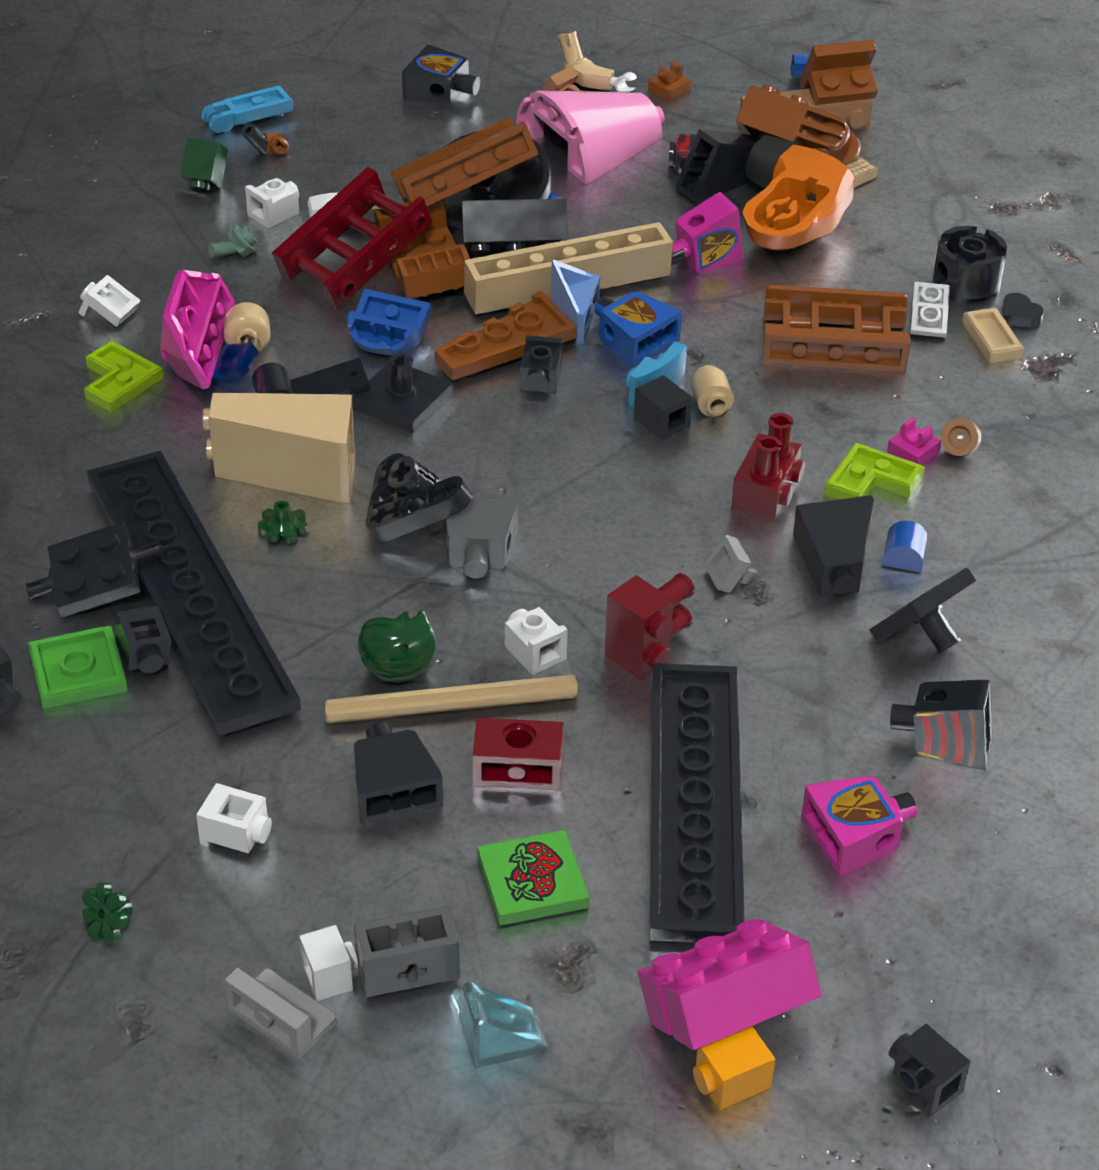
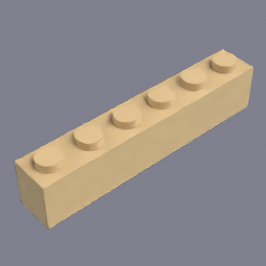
M661 222L464 260V294L475 315L510 308L519 302L526 305L532 301V295L540 290L551 299L552 259L592 274L601 275L600 289L668 276L671 270L673 241Z

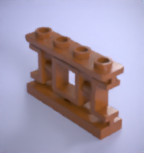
M507 117L393 170L391 176L404 202L411 204L420 196L424 198L426 205L429 206L538 155V151L526 123L514 124L513 120Z
M767 285L764 320L782 321V323H765L762 363L906 373L910 335L909 332L891 331V328L905 329L908 312L907 294ZM819 323L852 325V329L819 327Z

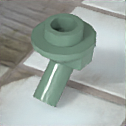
M235 224L227 233L231 241L211 243L208 247L211 257L232 255L237 252L246 257L256 252L254 244L258 241L246 225L240 228Z

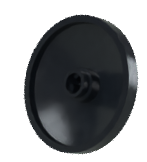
M469 133V134H466V135H464V136H461V137H459V138L453 140V141L450 142L449 144H451V143H453V142H455V141H458V140H460V139H462V138H464V137H466V136H468V135H471V134H473V133ZM533 139L538 155L442 199L445 204L447 227L452 235L462 237V201L548 199L552 188V170L546 152L537 141Z

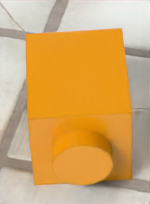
M751 1026L697 1049L696 1066L693 1067V1076L703 1095L709 1094L721 1111L771 1089L775 1058L754 1027Z

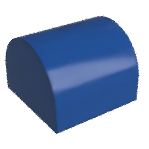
M899 521L893 524L888 530L882 566L921 572L927 542L925 529L912 521Z

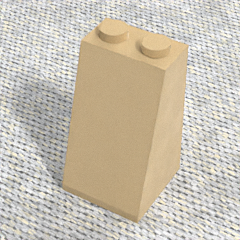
M212 394L210 408H204L203 429L204 431H210L211 438L207 439L206 456L207 461H213L215 477L338 503H350L355 459L352 395Z

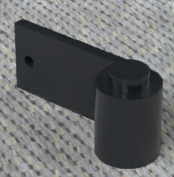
M360 357L291 380L285 367L273 362L259 366L252 375L255 393L353 395L371 389Z

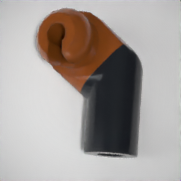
M252 123L245 125L242 129L243 137L261 154L275 153L277 155H284L289 149L288 141L279 133L261 132Z

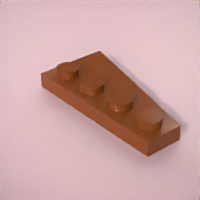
M540 290L532 295V301L526 305L519 302L510 307L509 314L498 320L492 317L483 322V329L476 333L467 331L435 349V362L453 381L523 357L526 335L562 338V343L577 338V326Z

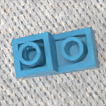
M674 341L665 353H661L658 356L657 360L645 356L636 369L632 368L630 370L625 385L626 389L629 390V406L634 407L635 388L662 375L675 384L682 379L686 372L687 345Z

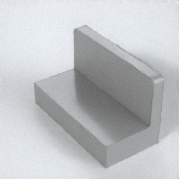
M237 967L224 979L228 1010L298 1059L309 1051L337 1023L335 1013L271 969H265L256 978H253Z

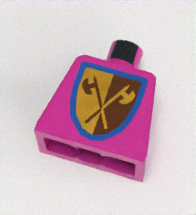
M721 192L713 195L676 220L677 241L673 242L671 265L683 261L694 273L701 274L743 260L739 208Z
M865 776L806 785L801 816L840 877L894 852L900 844L903 821L915 818L917 816V807L914 798L909 792L889 797L877 778Z

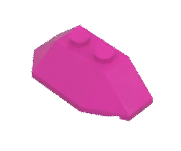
M188 270L178 271L163 312L161 334L162 357L167 364L172 366L178 377L201 389L210 387L224 340V318L235 303L219 274H206Z

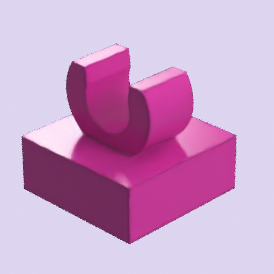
M912 417L902 424L900 433L888 441L887 452L923 465L940 452L941 440L932 436L933 431L931 427L927 426L923 430L916 427V419Z

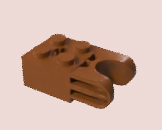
M763 84L762 88L750 86L735 120L746 134L752 135L758 140L764 135L794 141L803 147L816 149L835 157L843 164H850L858 157L861 149L860 141L850 131L848 124L843 118L811 107L809 105L810 102L800 96L792 95L791 99L781 96V92L772 86Z

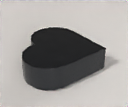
M1010 293L1004 297L1002 317L1008 326L1034 328L1041 325L1044 315V309L1041 305L1031 302L1026 295L1021 293Z

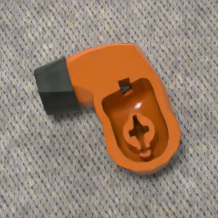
M764 135L758 140L749 153L746 164L747 177L765 188L749 200L742 211L747 233L753 242L771 251H789L823 237L836 228L843 213L853 200L854 174L845 164L835 157L816 149L803 147L797 142Z

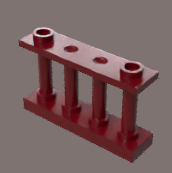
M367 167L272 252L281 276L289 281H292L300 272L305 271L323 282L331 306L338 310L420 233L425 231L432 223L424 198L419 196L407 208L385 195L378 173ZM373 206H377L396 218L384 229H381L362 216ZM350 227L372 239L359 251L338 239ZM326 249L347 260L335 273L314 261Z

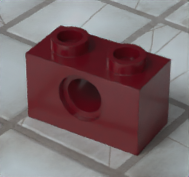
M477 717L472 754L473 786L561 790L564 722Z

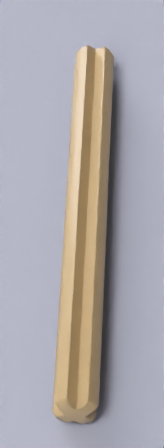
M571 674L328 699L324 705L327 723L334 724L574 699L578 695V685L575 675Z

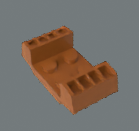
M443 200L427 206L432 223L388 263L400 292H403L405 298L427 297L429 294L443 293L442 291L456 290L464 286V260H468L470 257L464 243L456 245L447 227ZM405 202L401 205L407 208L410 205V203ZM374 209L375 225L381 229H384L396 218L382 209Z

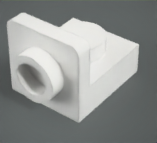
M106 275L97 284L91 282L84 289L80 296L83 302L78 313L86 317L94 309L118 327L137 310L141 300L110 276Z

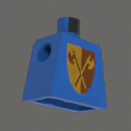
M631 292L617 301L608 296H603L595 305V314L600 316V340L632 368L639 365L645 356L650 358L671 346L674 341L678 342L680 340L682 311L645 294Z

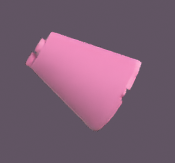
M539 90L530 93L529 97L523 98L517 112L516 124L525 122L534 140L544 137V124H547L568 141L567 170L586 185L662 138V124L665 121V116L659 106H654L650 99L641 92Z

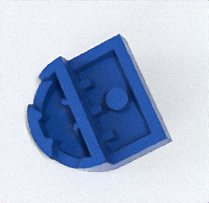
M364 289L356 311H349L348 328L354 344L364 351L391 356L399 353L407 354L419 345L433 310L428 302Z

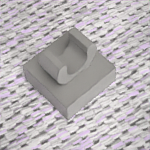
M729 535L723 536L704 562V566L717 590L730 593L738 582L749 584L757 574L756 569L750 568L752 563L738 538Z

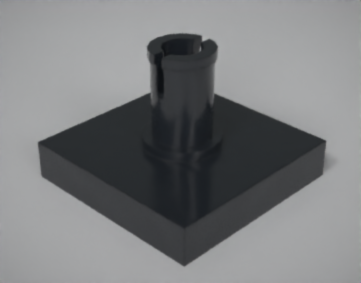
M395 354L390 357L389 363L369 380L371 389L352 396V409L414 433L453 395V383L413 368V358L410 355L407 357L406 363V354Z
M966 567L926 591L869 630L877 643L913 622L915 624L920 623L937 649V653L940 654L961 640L941 612L942 603L974 583L976 579L969 568Z

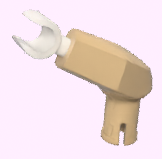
M576 30L570 31L569 34L563 33L557 36L565 58L562 69L570 66L574 67L579 74L575 83L586 88L611 91L612 86H615L618 92L629 93L635 89V87H629L625 83V80L632 81L637 78L634 73L627 72L620 77H614V70L597 66L590 59L583 57Z

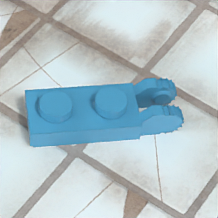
M278 85L223 99V101L212 103V105L208 104L201 111V116L206 123H209V128L213 132L221 133L230 131L234 124L246 125L258 119L278 117L283 113L294 111L293 100Z

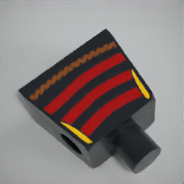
M990 680L924 682L919 686L915 705L892 704L890 729L914 731L915 751L920 757L986 770L992 742Z

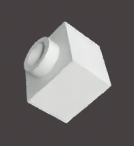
M336 925L300 935L302 967L316 1001L352 991V970L358 969V961L351 941L343 943Z

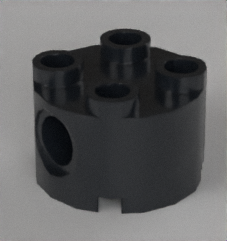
M958 226L946 230L941 235V240L938 241L933 281L935 284L949 285V299L952 302L965 304L970 299L994 297L999 294L1007 244L994 231L986 229L985 234L976 232V226Z

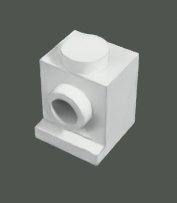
M275 178L266 181L256 188L251 184L245 187L247 215L269 229L299 214V190L292 181L284 183L280 179Z
M540 607L529 612L525 609H518L505 622V647L532 676L567 660L568 629L564 625L558 626ZM542 647H545V648H546L545 650H543V651L540 652V648H542Z
M218 783L215 784L196 814L200 845L209 847L211 843L249 853L255 842L264 844L271 831L272 821L267 815L266 797Z

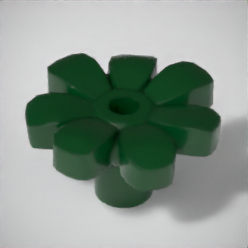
M277 501L274 504V510L268 508L263 511V521L258 522V533L262 536L266 535V539L273 542H278L282 536L285 544H292L297 541V534H305L308 531V524L305 522V512L302 509L291 511L289 503L286 501Z
M98 883L96 889L90 888L83 892L82 902L89 907L82 910L83 921L85 924L92 923L87 930V934L94 942L104 939L107 943L116 942L121 938L120 929H124L127 926L128 918L133 913V907L122 892L112 893L110 883Z

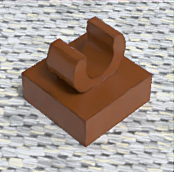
M671 61L670 69L660 67L658 75L648 80V91L671 102L691 91L692 80L682 76V65Z

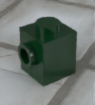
M187 137L180 176L190 183L191 188L196 190L209 191L210 187L221 188L228 149L216 141Z

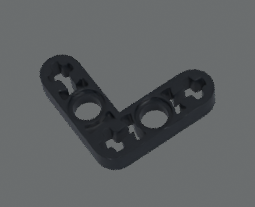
M402 453L392 454L385 458L376 469L366 517V527L379 542L395 539L463 511L472 501V491L460 476H453L413 493L403 495L388 483V473L391 466L404 456Z

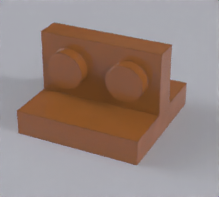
M874 39L813 46L799 83L801 89L811 88L815 105L876 98L878 88L871 68V62L877 51Z

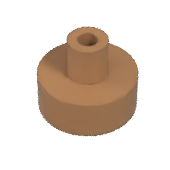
M957 418L949 421L944 426L941 432V442L948 453L955 456H967L975 452L979 447L981 432L973 421Z

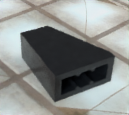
M698 129L675 189L694 203L701 204L719 192L724 194L751 182L747 177L746 164L749 153L758 139L749 134Z
M872 495L796 505L793 536L820 597L859 592L874 505Z

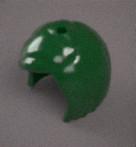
M420 610L412 619L409 617V612L405 611L395 619L376 617L367 620L362 625L358 637V651L363 664L377 678L390 683L406 682L426 673L435 663L436 638L424 610Z

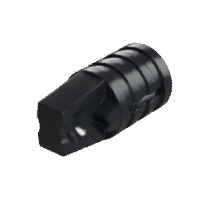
M410 456L399 458L391 466L388 473L389 485L403 495L413 493L441 481L435 473Z

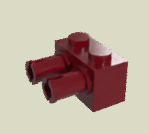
M785 413L771 415L768 420V435L757 434L734 477L731 508L776 519L782 505H789L794 490V482H801L805 470V461L800 460L802 444L790 441L794 422L790 415Z
M678 573L670 581L657 589L635 575L607 595L605 656L639 680H643L653 672V663L667 664L671 656V638L692 625L690 621L693 619L690 611L680 604L685 599L694 595L695 586L692 580L687 575Z

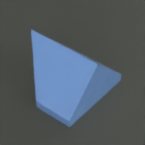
M552 259L551 301L577 326V338L573 340L576 343L584 344L595 316V305L600 299L601 275L592 274Z

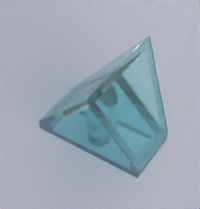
M469 981L462 987L451 991L474 1068L541 1054L549 1048L536 1009Z

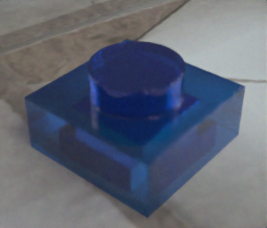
M252 342L225 345L218 356L213 374L216 380L239 379L245 376L250 371L252 362L259 354Z

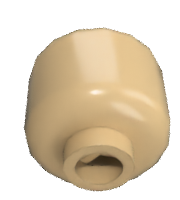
M242 302L232 306L224 318V339L229 348L241 355H254L261 352L268 345L271 334L270 319L266 311L258 304L251 302Z

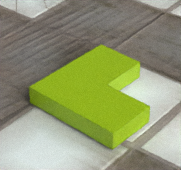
M112 340L85 357L87 368L102 375L101 378L84 388L85 399L110 413L164 378L162 367Z
M855 443L826 482L824 495L837 500L867 496L873 486L910 498L924 477L925 466Z

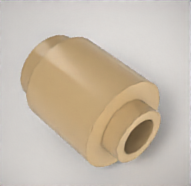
M706 365L696 370L691 381V389L699 410L709 417H717L727 413L733 406L734 395L725 373L712 365Z

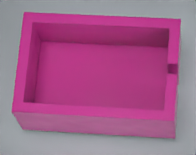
M762 919L742 922L737 926V931L722 937L710 936L700 939L695 943V948L683 953H668L658 956L652 961L653 965L637 971L651 1025L669 1036L673 1035L675 1040L693 1051L822 996L809 942Z

